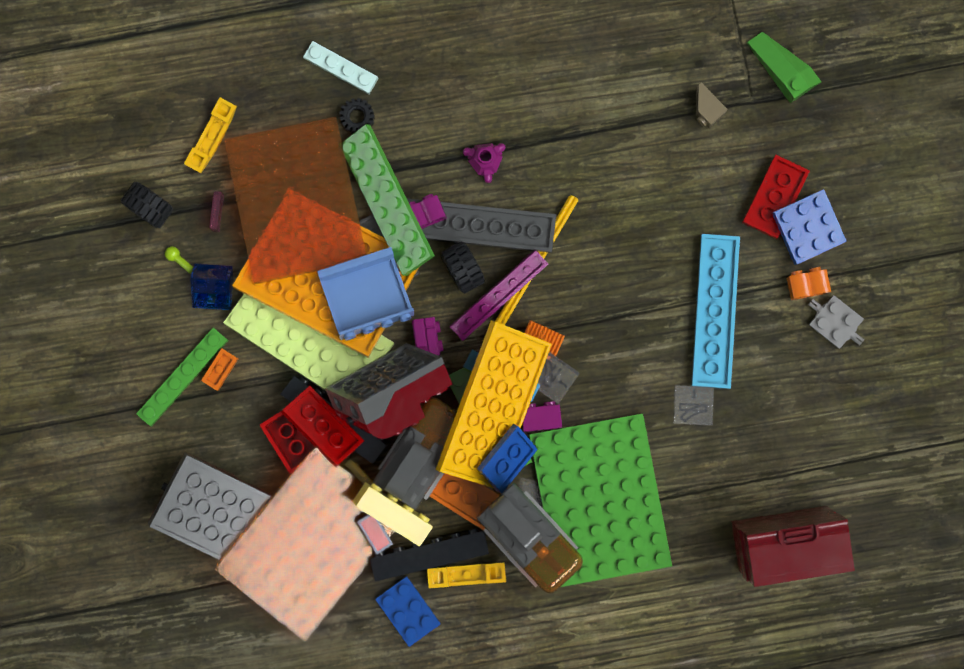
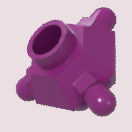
M492 143L475 145L472 149L464 148L463 154L468 156V162L478 175L484 176V181L490 183L492 175L498 170L503 158L502 152L506 147L503 143L493 145Z

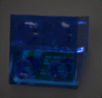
M194 264L190 277L193 308L231 310L233 266Z

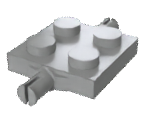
M834 295L822 306L814 299L809 302L808 305L817 311L815 318L809 324L810 327L838 349L850 338L858 345L862 344L864 339L855 332L864 318Z

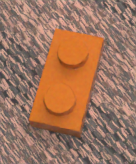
M221 348L201 381L219 391L237 363L238 358Z

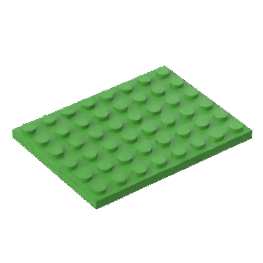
M643 414L529 434L530 441L538 449L533 458L542 507L578 547L577 550L571 552L577 559L556 578L558 588L672 566ZM560 534L557 538L563 542L564 538Z

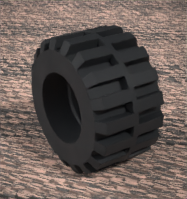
M134 181L121 198L124 206L155 228H161L173 211L169 203L139 182Z
M463 241L441 252L445 266L462 293L465 294L485 283L484 275L477 261Z

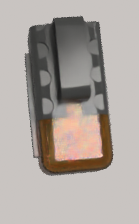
M430 397V400L421 406L425 417L419 420L418 424L405 428L378 468L380 471L373 480V483L417 510L423 499L427 500L445 474L435 469L457 410L435 397Z
M515 483L476 517L485 527L483 531L535 587L539 586L546 593L557 591L582 567L583 558L578 553V547L530 494L527 491L522 492Z

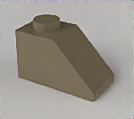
M701 82L696 89V116L698 117L697 121L703 127L706 126L709 129L728 109Z

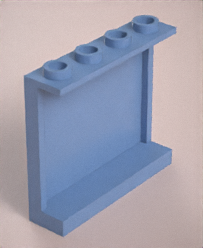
M391 247L317 271L340 340H351L357 334H369L375 331V328L381 326L382 328L392 326L393 322L399 320L405 322L410 320L411 316H414V309L411 307Z

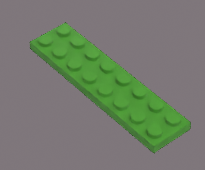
M365 124L339 146L388 246L392 248L394 259L402 275L407 276L435 255L371 125Z

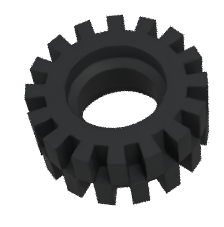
M353 98L350 102L346 101V104L342 105L340 120L345 130L350 131L351 134H354L365 124H374V112L366 100L362 101L361 98L355 100ZM361 110L364 113L363 121L360 123L352 122L350 120L351 112Z

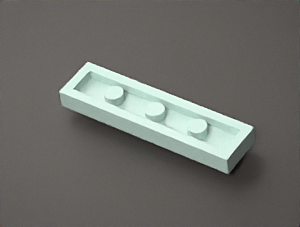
M312 41L303 56L305 60L367 94H370L378 80V76Z

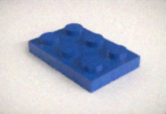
M513 424L477 469L496 491L502 494L538 449L519 426Z
M408 576L375 599L409 647L441 624Z

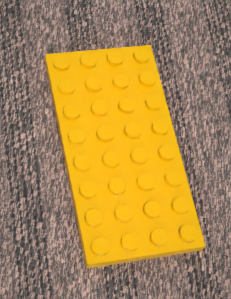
M490 321L435 470L494 488L477 468L513 424L521 429L550 351L551 343L495 321Z

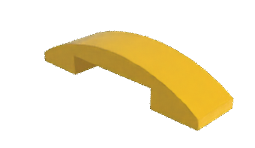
M221 97L218 99L206 128L195 148L191 149L184 162L186 166L202 173L220 145L237 106Z
M505 562L427 569L429 588L506 582Z

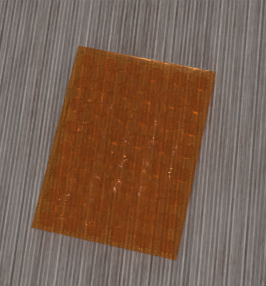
M336 117L224 139L254 284L319 271L367 255Z
M314 446L215 566L214 570L306 641L368 565L370 558L374 557V550L356 520L367 513L357 508L352 502L363 484L340 465L335 468L317 446ZM381 523L387 535L390 537L393 534L394 530L389 528L385 524Z

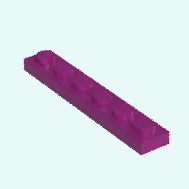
M534 249L450 325V328L462 341L465 340L541 272L548 263Z

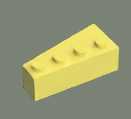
M365 482L352 501L354 505L420 546L433 528L429 523L430 519L422 513H417L406 503H400L390 493L388 495L382 492L383 489L375 483L370 485Z

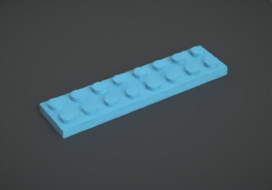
M701 234L691 386L731 389L740 247L739 236Z

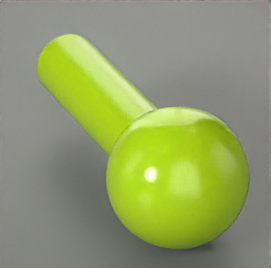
M171 246L165 250V258L168 261H175L190 274L195 270L190 263L180 256L178 248Z

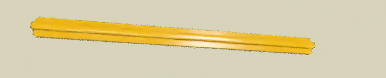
M572 195L568 197L556 217L554 241L578 202V199ZM538 252L543 258L547 255L546 252ZM531 281L506 302L495 322L503 325L507 323Z

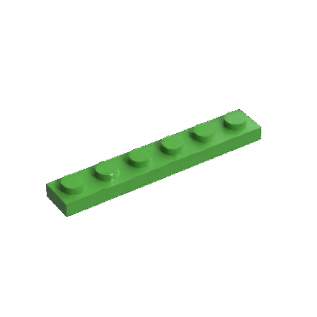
M213 327L136 414L152 427L229 340Z

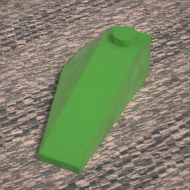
M761 32L747 42L750 49L790 104L821 83V80L809 65L764 32Z

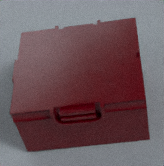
M828 506L731 521L739 571L742 573L743 578L754 587L855 571L848 519L836 513Z

